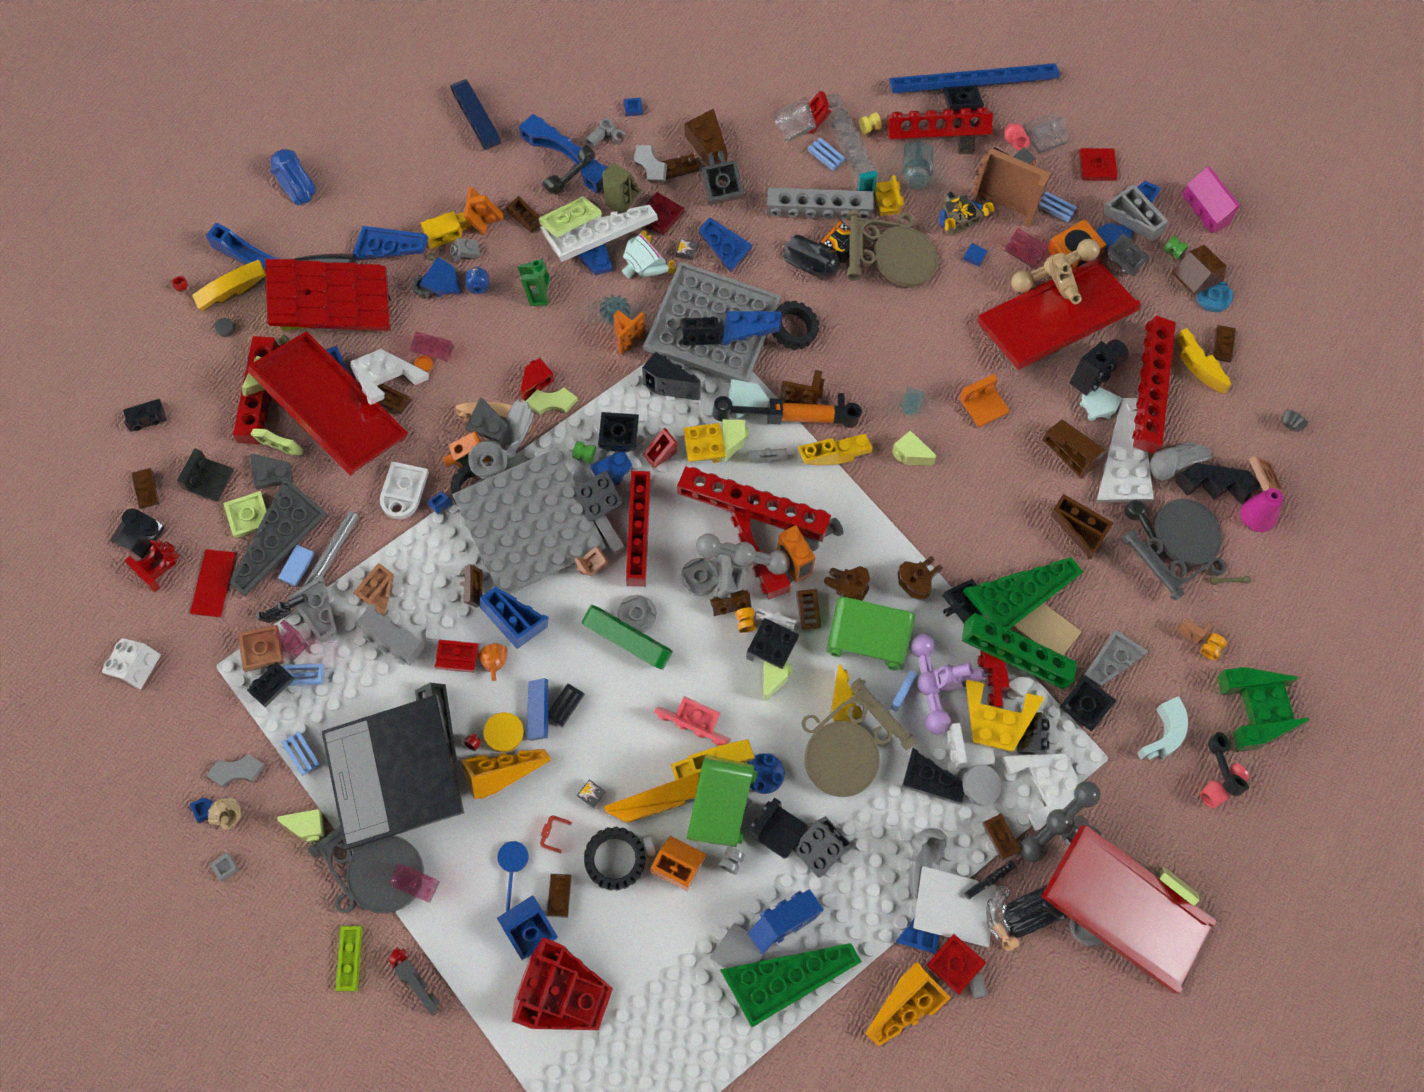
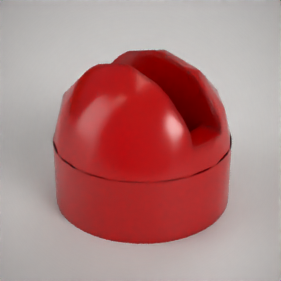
M177 276L171 281L174 289L178 292L186 290L188 287L184 276Z
M473 733L469 734L463 740V743L468 749L476 751L481 744V738L478 737L476 739L477 734Z

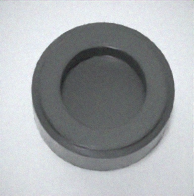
M222 318L216 322L215 329L220 336L228 337L234 333L235 326L231 319Z

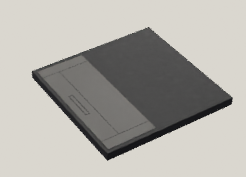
M437 695L321 731L344 848L346 850L464 814Z

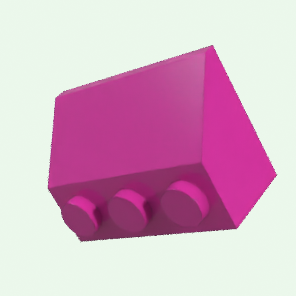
M1210 166L1206 167L1186 185L1182 194L1185 201L1190 204L1194 213L1200 217L1204 226L1211 233L1229 226L1240 207L1239 203Z

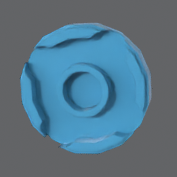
M1223 281L1196 294V300L1207 311L1221 312L1231 304L1233 291Z

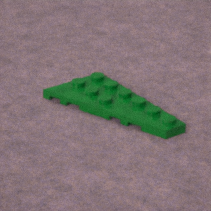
M1072 557L1052 562L1046 566L1035 567L1032 570L1011 574L974 587H967L963 592L985 618L1007 629H1011L1084 571Z
M848 943L720 969V972L752 1028L862 961L853 945Z

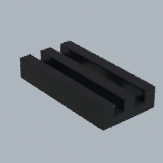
M567 683L548 711V719H551L563 728L585 694ZM571 690L572 692L563 704V706L560 708L556 716H553V713L558 708V706L560 705L568 691ZM576 694H578V696L576 697V699L574 700V702L572 703V705L570 706V708L568 709V711L565 713V715L563 716V718L560 720L559 718H560L561 715L564 713V711L566 710V708L568 707V705L570 704V702L572 701V699L574 698V696H575Z

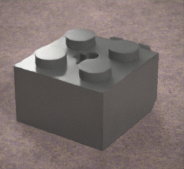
M718 151L720 164L715 165L712 153H709V166L702 167L700 171L708 206L741 199L744 195L736 160L725 162L723 151ZM720 180L726 182L724 186L719 184Z

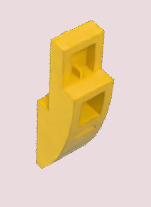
M1188 328L1181 330L1176 338L1182 348L1179 356L1180 359L1206 385L1222 394L1226 393L1231 386L1229 376L1222 370L1219 361L1214 358L1213 354L1205 356L1204 350L1199 347L1194 335L1190 333Z
M866 433L838 441L830 438L798 446V451L804 463L818 466L851 462L854 460V457L871 453L873 449Z
M749 739L689 755L688 758L670 765L674 778L677 780L696 772L700 776L704 757L707 754L743 763L755 759Z

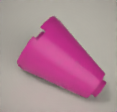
M1270 488L1247 499L1240 509V517L1244 525L1246 526L1247 524L1254 532L1262 533L1271 530L1279 519L1283 502L1282 493L1275 488Z

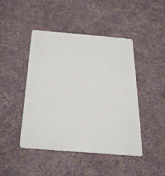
M922 866L913 928L949 938L955 934L962 941L989 947L997 886H985V890H982L968 900L964 892L975 886L979 881Z

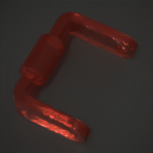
M552 815L549 817L547 824H544L540 835L542 836L540 845L544 849L561 854V849L546 845V839L551 832L553 820L567 825H572V822Z

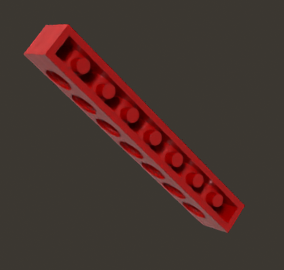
M1157 315L1151 321H1148L1145 326L1146 337L1143 342L1145 347L1141 358L1143 364L1139 374L1141 377L1138 386L1139 398L1136 402L1137 414L1134 418L1135 430L1132 435L1134 448L1152 454L1163 446L1176 322Z
M685 466L677 484V493L679 495L784 530L796 525L802 536L822 543L830 524L831 514H828L825 510H816L810 508L807 504H798L786 497L780 498L768 491L762 492L750 485L744 486L732 479L726 480L714 473L702 472L695 467ZM697 483H703L704 485H703V486H697L696 484H697ZM715 489H721L722 491H721V492H715L714 490H715ZM733 495H739L740 497H739V498H733L732 496H733ZM751 501H757V502H759V503H758V504H751L750 502H751ZM769 507H775V508H777V509H776V510H769L768 508H769ZM793 513L795 516L790 517L786 514ZM811 519L813 520V522L808 523L805 520Z

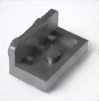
M1124 233L1108 248L1107 252L1108 258L1113 263L1117 262L1125 274H1130L1133 277L1136 275V271L1149 259V255Z

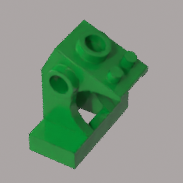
M543 258L518 266L521 282L530 306L548 305L547 290L550 276Z

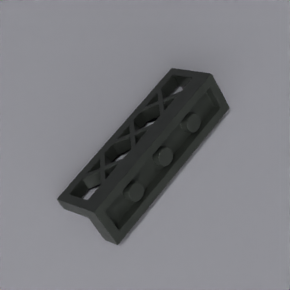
M430 682L415 690L416 701L423 699L424 692H426L427 697L438 696L452 760L455 762L457 761L446 684Z

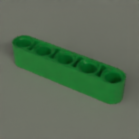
M590 605L581 622L584 626L658 669L664 670L673 653L670 648L598 606Z

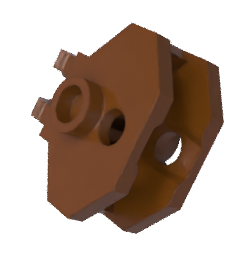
M932 556L924 562L913 563L905 561L899 566V571L897 572L898 585L913 599L924 601L929 597L932 591L931 581L943 569L941 565L936 566L932 571L927 568L935 560Z
M862 566L851 570L845 569L844 571L836 568L830 569L829 574L833 578L825 577L824 583L826 586L835 589L836 594L840 595V597L864 600L869 591L870 576L868 569Z

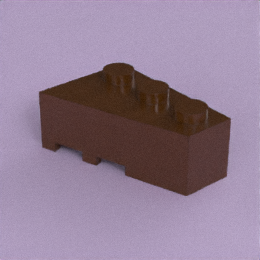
M1065 494L1061 496L1051 513L1055 521L1090 560L1113 525V522Z

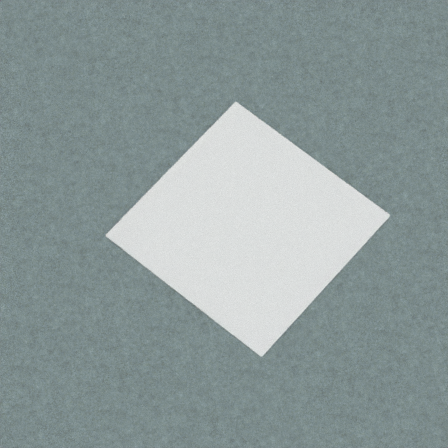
M671 359L669 360L675 365L679 364L690 375L694 374L701 381V399L699 401L657 395L643 385L642 367L645 365L643 364L518 452L515 458L507 461V466L503 471L558 448L575 485L578 486L595 477L590 469L591 465L617 453L598 447L601 412L639 414L636 450L625 452L632 463V468L623 477L622 482L616 486L624 504L605 514L623 543L625 551L614 557L600 534L607 548L603 553L609 563L595 575H582L576 568L577 564L511 593L510 595L517 598V601L526 606L529 605L534 611L549 617L548 627L520 648L516 649L480 607L475 608L464 603V586L460 585V582L465 581V577L461 576L460 573L465 571L466 565L471 564L482 569V596L493 589L495 585L457 504L451 499L453 503L451 506L439 514L433 512L326 587L338 630L336 635L321 644L297 609L274 624L279 626L284 664L280 665L283 667V665L324 664V685L287 686L265 708L250 695L247 689L252 681L259 679L264 674L266 668L244 672L240 649L217 664L220 674L334 829L340 826L321 731L416 701L415 690L430 682L446 684L457 761L453 762L464 814L394 835L411 843L419 852L424 865V880L418 895L405 908L396 911V914L527 1092H721L891 947L913 920L917 899L911 895L909 889L910 863L913 854L911 840L921 830L937 828L942 830L948 837L947 847L944 850L945 856L941 858L939 871L971 878L998 855L982 825L984 821L1002 814L1014 838L1017 839L1032 826L1028 814L1046 807L1029 769L1010 776L1002 761L1003 757L1040 755L1039 753L1019 754L1017 746L1013 752L993 748L995 763L988 766L997 772L1002 788L997 801L991 805L978 806L973 804L965 793L962 804L959 805L902 787L912 748H915L924 757L931 759L943 770H947L962 781L965 773L971 768L955 769V764L951 760L950 752L952 747L951 743L948 742L947 732L942 735H935L928 730L926 726V717L930 713L927 696L922 694L917 686L918 678L922 674L919 658L912 654L909 647L904 668L898 671L888 669V666L884 663L885 660L846 652L841 657H834L826 652L834 612L840 595L836 594L835 589L826 586L824 579L828 576L833 578L829 574L831 568L844 571L845 569L851 570L862 566L868 569L870 576L869 591L863 601L913 613L915 621L910 640L918 633L928 634L933 639L934 650L930 655L933 671L945 665L958 666L965 663H971L973 670L980 669L981 667L977 665L980 650L961 641L964 623L956 613L949 617H946V614L943 613V610L950 607V605L942 595L952 587L938 573L931 581L932 591L930 596L923 601L911 598L898 585L897 572L901 564L905 561L919 563L920 561L924 562L926 559L839 464L818 466L804 463L798 451V446L818 441L800 422L781 421L780 425L767 424V415L745 414L736 419L732 413L728 420H745V427H749L748 439H745L744 446L725 462L721 461V459L719 463H713L710 459L688 462L683 427L720 423L722 430L723 422L714 419L712 410L716 398L719 396L728 397L731 380ZM752 372L749 382L759 384L768 399H778L760 378ZM769 400L758 407H767ZM666 428L677 441V453L656 468H653L643 456V453L661 430ZM577 441L584 442L585 446L590 444L596 446V453L591 464L586 463L582 458L580 460L572 458L573 449ZM787 448V460H772L770 463L766 461L749 462V450ZM685 466L698 468L708 474L714 473L726 480L732 479L744 486L750 485L762 492L768 491L780 498L786 497L798 504H807L810 508L816 510H825L828 514H831V519L837 518L842 525L843 535L835 536L832 533L824 537L823 543L819 542V548L813 551L816 558L812 575L795 583L789 571L785 572L791 584L790 592L768 600L767 595H763L761 592L759 577L756 578L752 570V567H754L753 563L747 566L743 584L738 591L743 589L744 591L748 590V593H750L751 608H754V620L757 622L758 627L755 631L748 633L739 632V620L736 619V611L718 616L713 615L710 599H713V596H717V589L723 585L722 566L716 563L715 557L704 558L699 555L696 543L700 536L711 533L719 538L720 543L730 542L736 545L740 543L737 535L739 531L737 527L734 528L732 525L730 511L677 493V484ZM631 471H650L651 475L646 587H632L626 584ZM481 478V479L478 480L476 483L481 482V481H483V480H485V479H482V478ZM697 483L696 485H697V486H703L704 484H703V483ZM715 489L714 491H715V492H721L722 490H721V489ZM769 507L768 509H769V510H776L777 508H775V507ZM793 513L786 514L790 517L795 516ZM751 519L750 524L753 538L762 553L770 554L777 550L779 534L785 530ZM811 519L805 520L808 523L813 522V520ZM703 558L707 561L710 560L718 569L719 583L716 589L708 595H692L682 585L681 572L684 565L692 559ZM378 563L394 574L385 616L388 615L392 618L390 621L399 627H404L420 639L425 646L411 666L406 663L404 665L400 664L394 659L395 656L390 652L386 654L378 648L379 645L375 642L371 644L362 637L363 633L357 624V620L369 605L354 595L353 592ZM932 565L927 567L930 571L934 569ZM817 589L821 628L801 630L796 591ZM632 595H642L649 598L655 605L657 615L653 626L643 633L673 651L664 670L652 666L584 626L581 622L590 605L598 606L618 618L619 606L625 598ZM802 597L803 601L812 600V597ZM806 604L803 607L812 608L813 604ZM759 607L773 613L779 612L780 615L791 619H796L793 631L799 634V638L788 658V664H792L791 676H788L787 682L767 701H763L764 660L755 657L752 662L746 659L747 650L762 623L761 620L755 619ZM814 611L804 612V616L814 615ZM815 619L805 620V624L816 623ZM439 639L478 643V653L483 647L492 643L506 646L508 650L505 665L496 671V681H492L491 672H488L482 666L478 655L475 673L440 670L434 667ZM1005 662L1009 682L1020 677L1030 678L1034 682L1027 693L1044 697L1037 712H1042L1050 722V729L1047 731L1050 747L1047 750V754H1067L1080 783L1086 780L1108 760L1107 755L1075 720L1060 708V704L1033 675ZM839 664L842 665L843 670L846 669L848 672L850 688H852L851 684L858 678L864 679L866 681L864 686L877 701L881 702L906 732L913 734L918 739L908 750L902 747L901 741L893 733L890 742L887 744L878 743L880 764L875 779L865 790L849 797H837L827 794L816 787L809 778L805 768L804 756L808 741L814 733L804 731L801 724L803 718L807 715H815L819 718L820 723L830 715L836 672ZM295 670V671H287V672H288V673H303V672L311 673V672H318L319 670ZM911 670L916 673V678L898 712H894L890 709ZM985 674V680L977 681L984 683L980 702L984 705H988L987 697L990 694V686L986 684L987 674ZM311 677V678H294V679H318V677ZM542 678L548 679V711L567 683L585 694L563 728L551 719H548V738L534 741L527 740L528 681ZM966 688L949 691L940 690L938 695L941 709L949 715L951 725L960 723L961 728L971 727ZM1008 689L1006 693H1002V709L1022 713L1025 696L1021 698ZM571 690L568 691V693L566 694L558 708L553 713V716H556L560 708L563 706V704L571 694ZM424 692L423 698H426L427 694ZM576 694V695L574 696V698L572 699V701L570 702V704L568 705V707L566 708V710L564 711V713H563V714L561 715V717L559 718L560 720L563 718V716L565 715V713L568 711V709L570 708V706L572 705V703L574 702V700L576 699V697L578 696V694ZM684 696L721 712L713 731L730 738V743L749 739L754 756L763 753L773 754L784 767V781L776 791L769 794H760L749 788L748 798L752 800V803L743 815L740 830L744 832L742 844H737V847H733L746 855L744 861L739 864L740 869L737 875L729 873L718 866L721 859H724L728 846L686 839L695 799L684 800L685 805L628 824L604 812V806L674 781L675 778L670 764L684 760L689 755L718 746L712 742V739L706 736L705 738L698 737L694 734L693 730L688 728L687 730L681 729L676 726L675 722L661 720L657 717L658 714L654 713L655 708L658 706L677 713ZM856 703V705L860 706L861 710H863V705ZM868 710L865 719L860 722V726L865 728L872 737L875 728L882 726ZM496 713H512L523 724L524 736L520 745L513 751L506 752V755H517L519 751L545 749L551 761L493 795H489L484 799H474L469 791L461 760L487 754L488 758L499 757V753H505L496 752L488 746L484 739L483 730L488 719ZM809 718L806 721V727L809 730H813L820 723H816L813 718ZM831 718L826 724L833 722V719ZM882 726L877 735L881 741L887 739L888 733ZM298 731H300L320 763V766L304 776L300 774L282 744L283 740H288V737L296 735ZM472 733L477 734L476 739L478 737L481 738V744L476 751L468 749L463 743V740ZM297 739L296 742L309 764H314L301 741ZM289 744V747L293 751L302 768L306 769L307 767L305 766L298 752L294 748L293 744ZM589 779L606 792L594 808H591L577 797V794ZM775 797L781 801L783 809L807 824V831L817 820L826 816L854 847L842 855L822 877L818 878L794 851L791 852L788 858L783 859L752 838L750 826L755 818H760L764 813L762 809L768 801L771 802ZM607 827L626 828L628 831H632L642 844L643 837L650 835L656 855L649 857L645 850L646 862L641 877L635 884L630 885L629 888H623L619 891H610L599 887V885L591 880L584 865V852L588 841L590 842L591 837L596 835L598 831H603ZM669 836L707 854L688 892L651 873L650 868ZM607 840L596 850L594 857L595 866L605 877L612 879L622 878L633 868L635 852L631 845L624 840ZM517 841L522 843L529 854L526 866L518 872H513L510 909L533 895L547 917L551 874L572 875L568 918L547 917L558 936L554 942L564 945L569 952L576 958H579L584 965L591 971H594L613 988L599 1030L530 1029L511 1021L514 999L531 955L521 960L497 920V917L506 912L509 872L501 868L497 855L499 849L507 842ZM358 847L351 849L352 854L356 851ZM810 889L824 911L814 921L796 933L792 932L785 936L784 940L779 944L778 942L773 943L760 961L851 943L862 962L751 1028L720 972V969L724 968L710 959V956L734 922L749 932L761 918L760 914L768 908L773 910L782 900H791V896L796 892L801 891L803 893Z

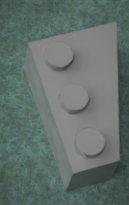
M1134 184L1105 204L1104 215L1150 241H1153L1166 231L1168 220Z
M371 603L357 620V624L363 633L362 637L371 644L373 642L378 644V648L384 653L388 654L390 652L395 656L394 659L400 664L404 665L406 663L411 666L425 648L423 642L404 627H399L390 621L392 618L388 615L384 617L378 613L376 606Z

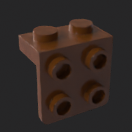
M815 370L812 386L782 381L780 399H783L784 403L817 404L818 398L822 399L825 379H822V371Z

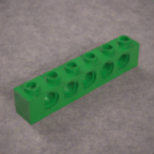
M976 613L965 621L962 642L1064 690L1075 681L1076 661Z

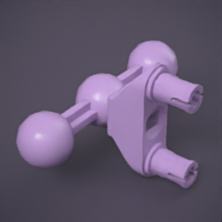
M918 633L910 640L909 648L912 654L919 658L922 674L918 678L917 686L920 692L927 696L930 710L926 717V726L932 734L942 735L949 730L951 719L941 709L938 695L940 690L949 691L966 688V679L976 682L985 680V674L981 668L973 670L971 663L958 666L949 664L933 671L930 655L934 650V641L928 634Z

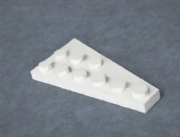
M1122 398L1119 404L1096 503L1130 502L1131 500L1152 502L1154 499L1148 452L1133 447L1134 439H1132V435L1135 430L1134 418L1137 414L1136 402L1138 398Z

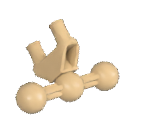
M1084 239L1079 243L1076 251L1067 255L1064 253L1051 255L1046 259L1044 266L1030 273L1023 270L1018 271L1011 279V286L1014 291L1023 294L1032 289L1034 282L1049 275L1053 278L1060 294L1065 299H1069L1073 304H1078L1081 302L1082 297L1078 293L1071 264L1079 260L1093 261L1098 257L1100 247L1095 240Z

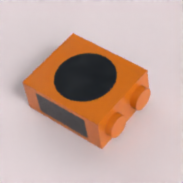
M1084 219L1053 237L1048 249L1051 255L1058 253L1067 255L1076 251L1079 243L1084 239H1092L1100 247L1098 255L1100 256L1103 254L1107 244ZM1079 260L1071 264V270L1087 263V261Z
M796 525L781 532L778 537L777 550H782L788 554L791 561L788 571L796 583L812 575L816 557Z

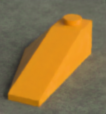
M545 749L519 751L517 755H506V752L499 753V757L488 758L487 754L462 759L461 765L473 798L484 799L550 762L551 758Z
M916 962L900 978L865 1034L879 1047L899 1035L906 1026L910 1024L914 1026L919 1023L918 1019L927 1014L931 1016L936 1013L951 997Z

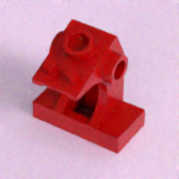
M159 539L158 541H150L152 544L150 548L151 554L144 560L135 561L131 556L124 560L154 592L160 588V585L155 580L165 571L174 567L177 563V558L180 556L175 551L174 545L167 541L162 542ZM160 558L162 562L154 569L151 565Z

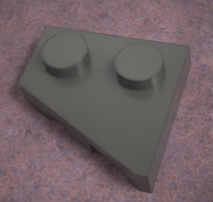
M481 397L465 427L468 432L472 433L475 431L477 435L501 443L508 428L506 422Z
M250 454L253 482L256 490L282 485L284 477L292 483L294 482L290 462Z

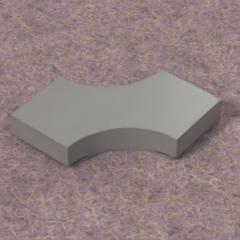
M636 145L634 163L645 168L647 180L665 182L667 164L657 160L655 148L652 145Z
M250 754L235 762H225L219 759L206 776L223 788L235 780H247L253 783L265 765Z

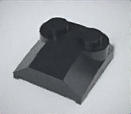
M977 84L943 87L947 109L960 111L962 108H970L972 111L977 110L979 107H984Z
M601 412L598 447L614 452L636 450L639 414Z
M131 508L123 513L122 522L110 541L143 559L152 546L150 541H156L165 527L154 518L135 508Z
M1083 676L1060 705V708L1092 732L1117 700Z

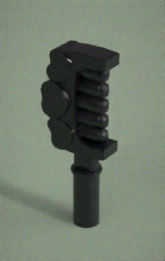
M302 594L288 600L286 603L279 601L277 606L265 612H256L257 619L270 623L285 618V615L292 612L291 608L307 601L308 597L306 594Z
M1010 860L983 879V882L979 881L975 886L964 892L968 900L982 890H985V886L989 887L1004 878L1005 875L1016 867L1014 862Z

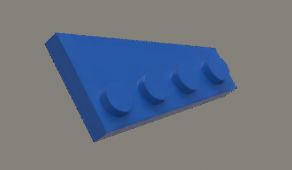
M362 226L353 254L356 255V260L422 254L429 237L422 233Z

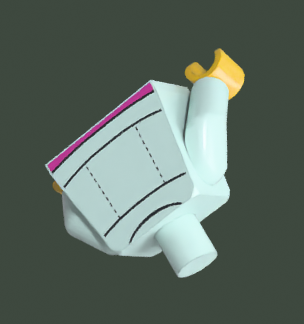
M645 230L627 242L623 258L629 264L622 270L623 274L628 279L635 272L642 278L667 272L675 274L678 266L671 267L674 266L675 261L670 260L668 265L665 264V259L650 244L651 235L647 236Z

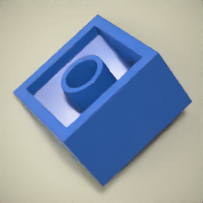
M533 895L497 917L521 960L533 954L543 937L552 941L558 938Z

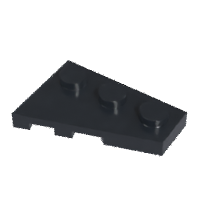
M912 748L902 787L961 805L964 797L963 781L947 770H943L929 758L927 759L918 750Z

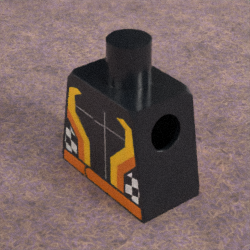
M841 220L819 242L820 245L837 251L840 263H845L850 257V228Z

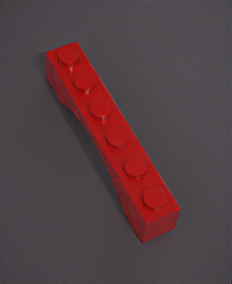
M733 495L732 497H733V498H739L740 496H739V495ZM730 512L732 515L730 517L734 528L737 527L739 531L737 534L739 541L750 543L755 548V551L762 553L753 538L750 524L751 518ZM753 562L754 567H752L754 576L756 578L759 577L761 592L763 595H767L768 600L790 592L791 584L786 573L776 575L770 572L766 565Z

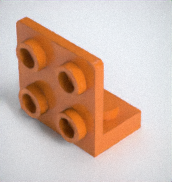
M995 374L963 388L959 398L978 428L1008 414L1010 411L995 389L998 381Z

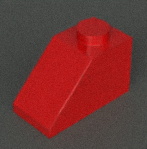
M541 358L532 360L525 367L521 386L522 399L525 401L537 389L541 391L554 382L553 372Z

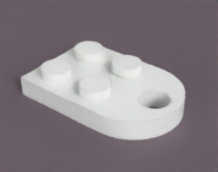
M391 462L380 495V505L387 516L393 519H405L415 513L429 474L428 469ZM400 505L402 507L401 511L397 513L392 512L394 506Z

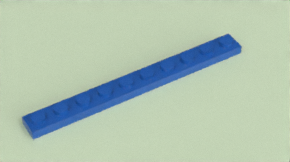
M1056 63L896 77L889 78V85L892 93L900 94L910 91H933L943 89V87L974 84L985 86L987 84L1000 85L1009 82L1018 83L1020 81L1052 80L1059 78L1060 71Z

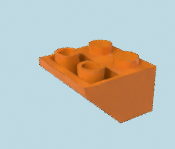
M669 836L657 854L650 870L652 874L688 892L707 854Z

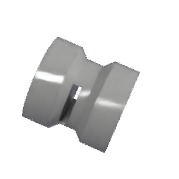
M728 846L725 851L726 855L724 859H721L718 866L729 873L737 875L740 869L739 864L744 861L746 855L740 850Z

